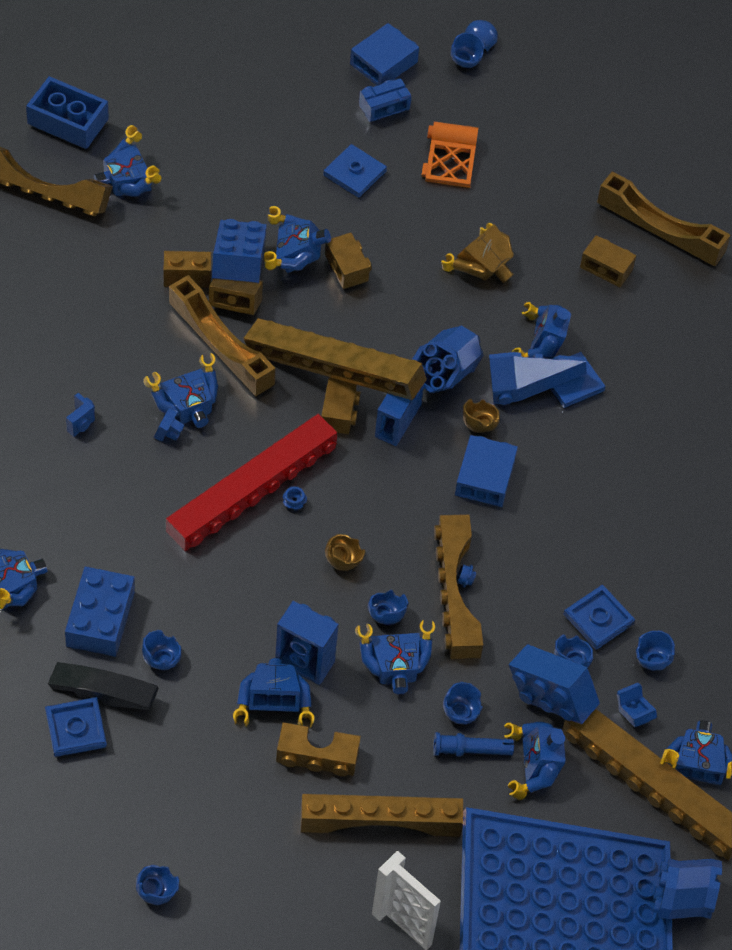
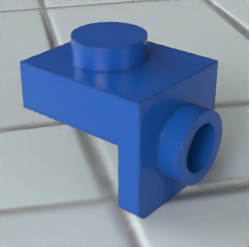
M79 393L74 395L76 410L66 417L67 432L73 437L79 432L87 430L90 424L95 421V406L93 402L87 397L84 398Z
M639 683L617 691L619 712L634 727L657 718L656 709L643 697L642 686Z

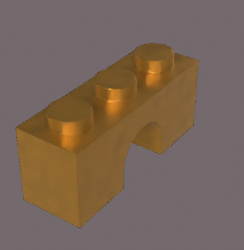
M282 723L276 762L287 767L300 766L315 772L323 770L333 772L338 776H354L361 736L334 732L333 741L329 746L317 748L308 741L309 727Z

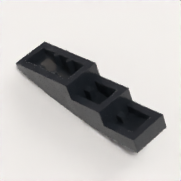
M61 662L56 663L48 685L53 690L72 691L79 698L89 699L97 697L105 706L143 710L151 709L159 689L157 685L130 676Z

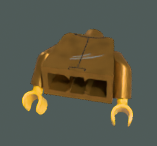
M488 223L486 224V229L480 227L479 237L465 247L456 256L457 259L454 258L453 254L448 253L446 261H441L442 269L447 272L455 269L482 280H487L495 273L502 283H505L514 275L505 265L514 256L510 237L499 231L495 224Z

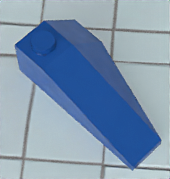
M519 352L489 355L494 404L507 405L512 402H518L587 374L586 357L558 355L553 359L543 358V354H535L533 358L522 357Z

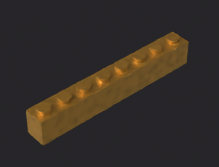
M258 318L244 337L247 347L261 352L268 360L409 400L415 398L427 380L422 363L416 360L405 359L395 354H387L373 348H365L354 343L343 342L333 337H325L311 331H303L270 320Z
M597 709L590 714L582 725L574 721L565 720L562 731L568 741L579 745L590 758L597 759L606 766V769L611 774L618 775L626 781L632 790L644 795L651 805L661 808L666 812L673 822L683 825L694 838L702 840L709 845L716 855L724 857L728 861L732 858V812L676 769L672 768L668 763L660 764L661 758Z

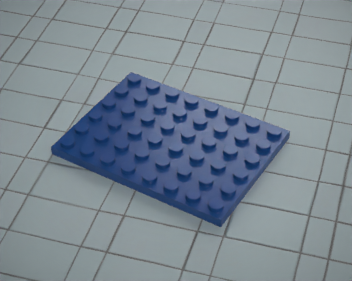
M466 807L463 811L460 950H673L672 919L657 917V913L653 912V898L656 886L659 887L661 862H668V859H671L670 841Z

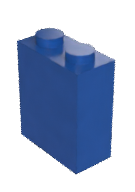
M387 23L351 49L350 65L378 86L387 80H394L418 62L419 46L404 36L400 30Z
M424 384L413 400L387 393L377 410L376 438L394 446L398 445L422 405Z
M470 435L457 479L455 496L503 507L518 446L507 442L489 440L482 436Z

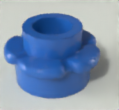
M290 487L283 494V504L288 509L299 510L307 502L304 491L299 487Z
M462 564L458 571L456 581L457 584L462 585V588H465L467 585L471 586L474 582L476 572L473 571V565L467 566Z

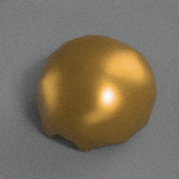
M469 399L463 405V421L471 431L477 433L489 432L499 424V410L495 405L487 403L484 399L478 403H473V400Z
M337 534L331 537L325 548V556L328 562L337 570L348 571L357 567L365 555V549L360 548L359 540L345 534Z

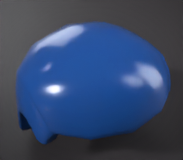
M475 20L465 30L466 33H473L480 37L486 51L497 43L498 33L495 26L490 22Z
M461 33L455 37L450 51L452 60L463 68H473L481 61L485 45L480 37L475 34Z
M389 590L386 593L372 595L367 608L369 614L376 622L391 626L403 619L409 602L405 594L398 597L393 590Z
M162 630L152 631L143 638L142 656L150 667L158 670H169L175 667L181 660V646L176 641L175 636L167 637L163 634Z
M660 630L649 631L639 637L636 658L642 667L652 671L663 670L673 662L675 644L668 633Z
M564 634L555 641L554 655L585 667L591 665L593 649L588 642L580 639L579 636L567 639Z
M459 682L453 684L446 692L443 700L444 712L449 720L464 725L474 722L483 708L481 706L480 690L471 683Z
M146 866L136 876V891L143 901L151 905L157 906L167 903L179 890V877H174L169 867Z

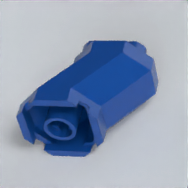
M461 325L442 330L431 341L420 346L412 360H416L423 365L427 379L424 383V389L431 393L451 389L467 374L474 372L484 356L480 346V337Z
M668 859V862L662 861L659 871V887L656 886L654 892L653 912L657 913V917L664 919L689 917L711 919L720 888L717 875H722V861L715 859L685 861Z

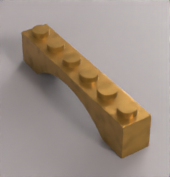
M0 147L1 184L11 187L13 184L20 186L21 191L30 194L34 192L42 194L41 198L49 201H54L55 199L63 201L62 205L75 209L76 206L83 208V212L88 215L96 216L99 213H105L113 186L94 179H86L70 185L44 182L25 171L15 161L8 149Z
M613 171L600 185L598 204L705 262L716 266L726 253L731 236L729 233L712 224L690 223L665 213L647 200L632 181Z
M189 275L169 286L170 305L255 396L275 385L276 368L261 352L247 347L230 332L212 308L203 290Z
M440 515L439 524L434 525V538L439 540V546L436 547V559L441 561L442 568H438L439 583H443L444 590H440V602L446 608V612L442 613L443 627L448 629V634L444 636L445 649L450 650V659L481 658L483 650L481 623L465 606L456 581L457 567L463 556L470 549L472 538L470 515Z
M302 794L301 832L329 833L349 827L385 825L410 828L433 836L461 837L463 828V798Z

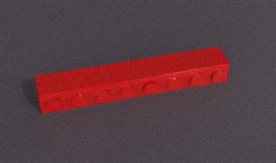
M319 414L315 415L167 517L166 532L184 551L198 546L206 536L218 532L226 522L238 518L246 508L255 506L262 497L268 493L275 492L282 483L294 479L299 471L305 467H311L322 455L331 453L336 447L337 431Z

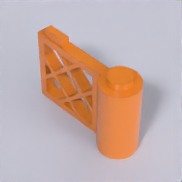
M435 121L433 126L429 125L427 139H431L428 163H423L421 177H426L425 182L470 188L478 127ZM435 148L444 149L448 154L439 159L434 150ZM460 152L470 153V158L462 162L456 155ZM450 158L458 164L451 170L444 164ZM440 166L445 173L441 176L431 175V170ZM462 169L467 175V180L457 179L453 174Z

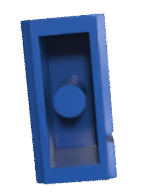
M401 78L387 80L381 85L367 86L360 91L359 106L363 113H365L368 121L371 122L409 110L411 94Z

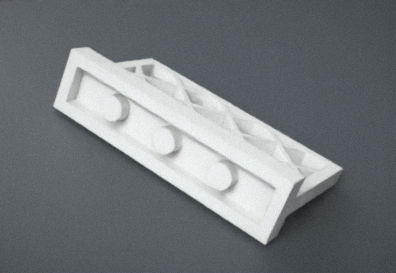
M396 851L378 869L372 915L379 921L387 915L419 945L428 950L432 946L441 901L404 869L406 858L399 851Z

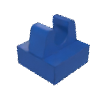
M170 408L167 410L153 438L161 442L165 436L173 440L178 439L184 428V425L175 419L178 412Z

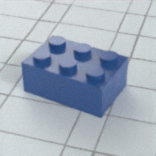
M50 76L26 105L28 125L85 149L89 147L109 120L107 100Z
M234 219L220 220L213 252L212 278L259 283L265 251L267 224H261L256 221L238 222Z
M84 567L65 629L66 647L114 657L117 656L135 594V576Z
M292 601L277 624L275 658L281 659L283 664H292L295 666L297 674L320 685L335 663L339 624L329 616H322L314 612L308 605Z
M529 644L508 664L512 673V679L519 691V697L528 705H535L542 708L545 712H552L567 721H574L582 725L600 704L588 667Z

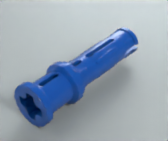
M435 732L433 753L434 756L444 753L455 754L456 757H461L464 753L513 756L514 745L512 744H514V740L465 737L461 733H457L456 736L440 735L439 732Z

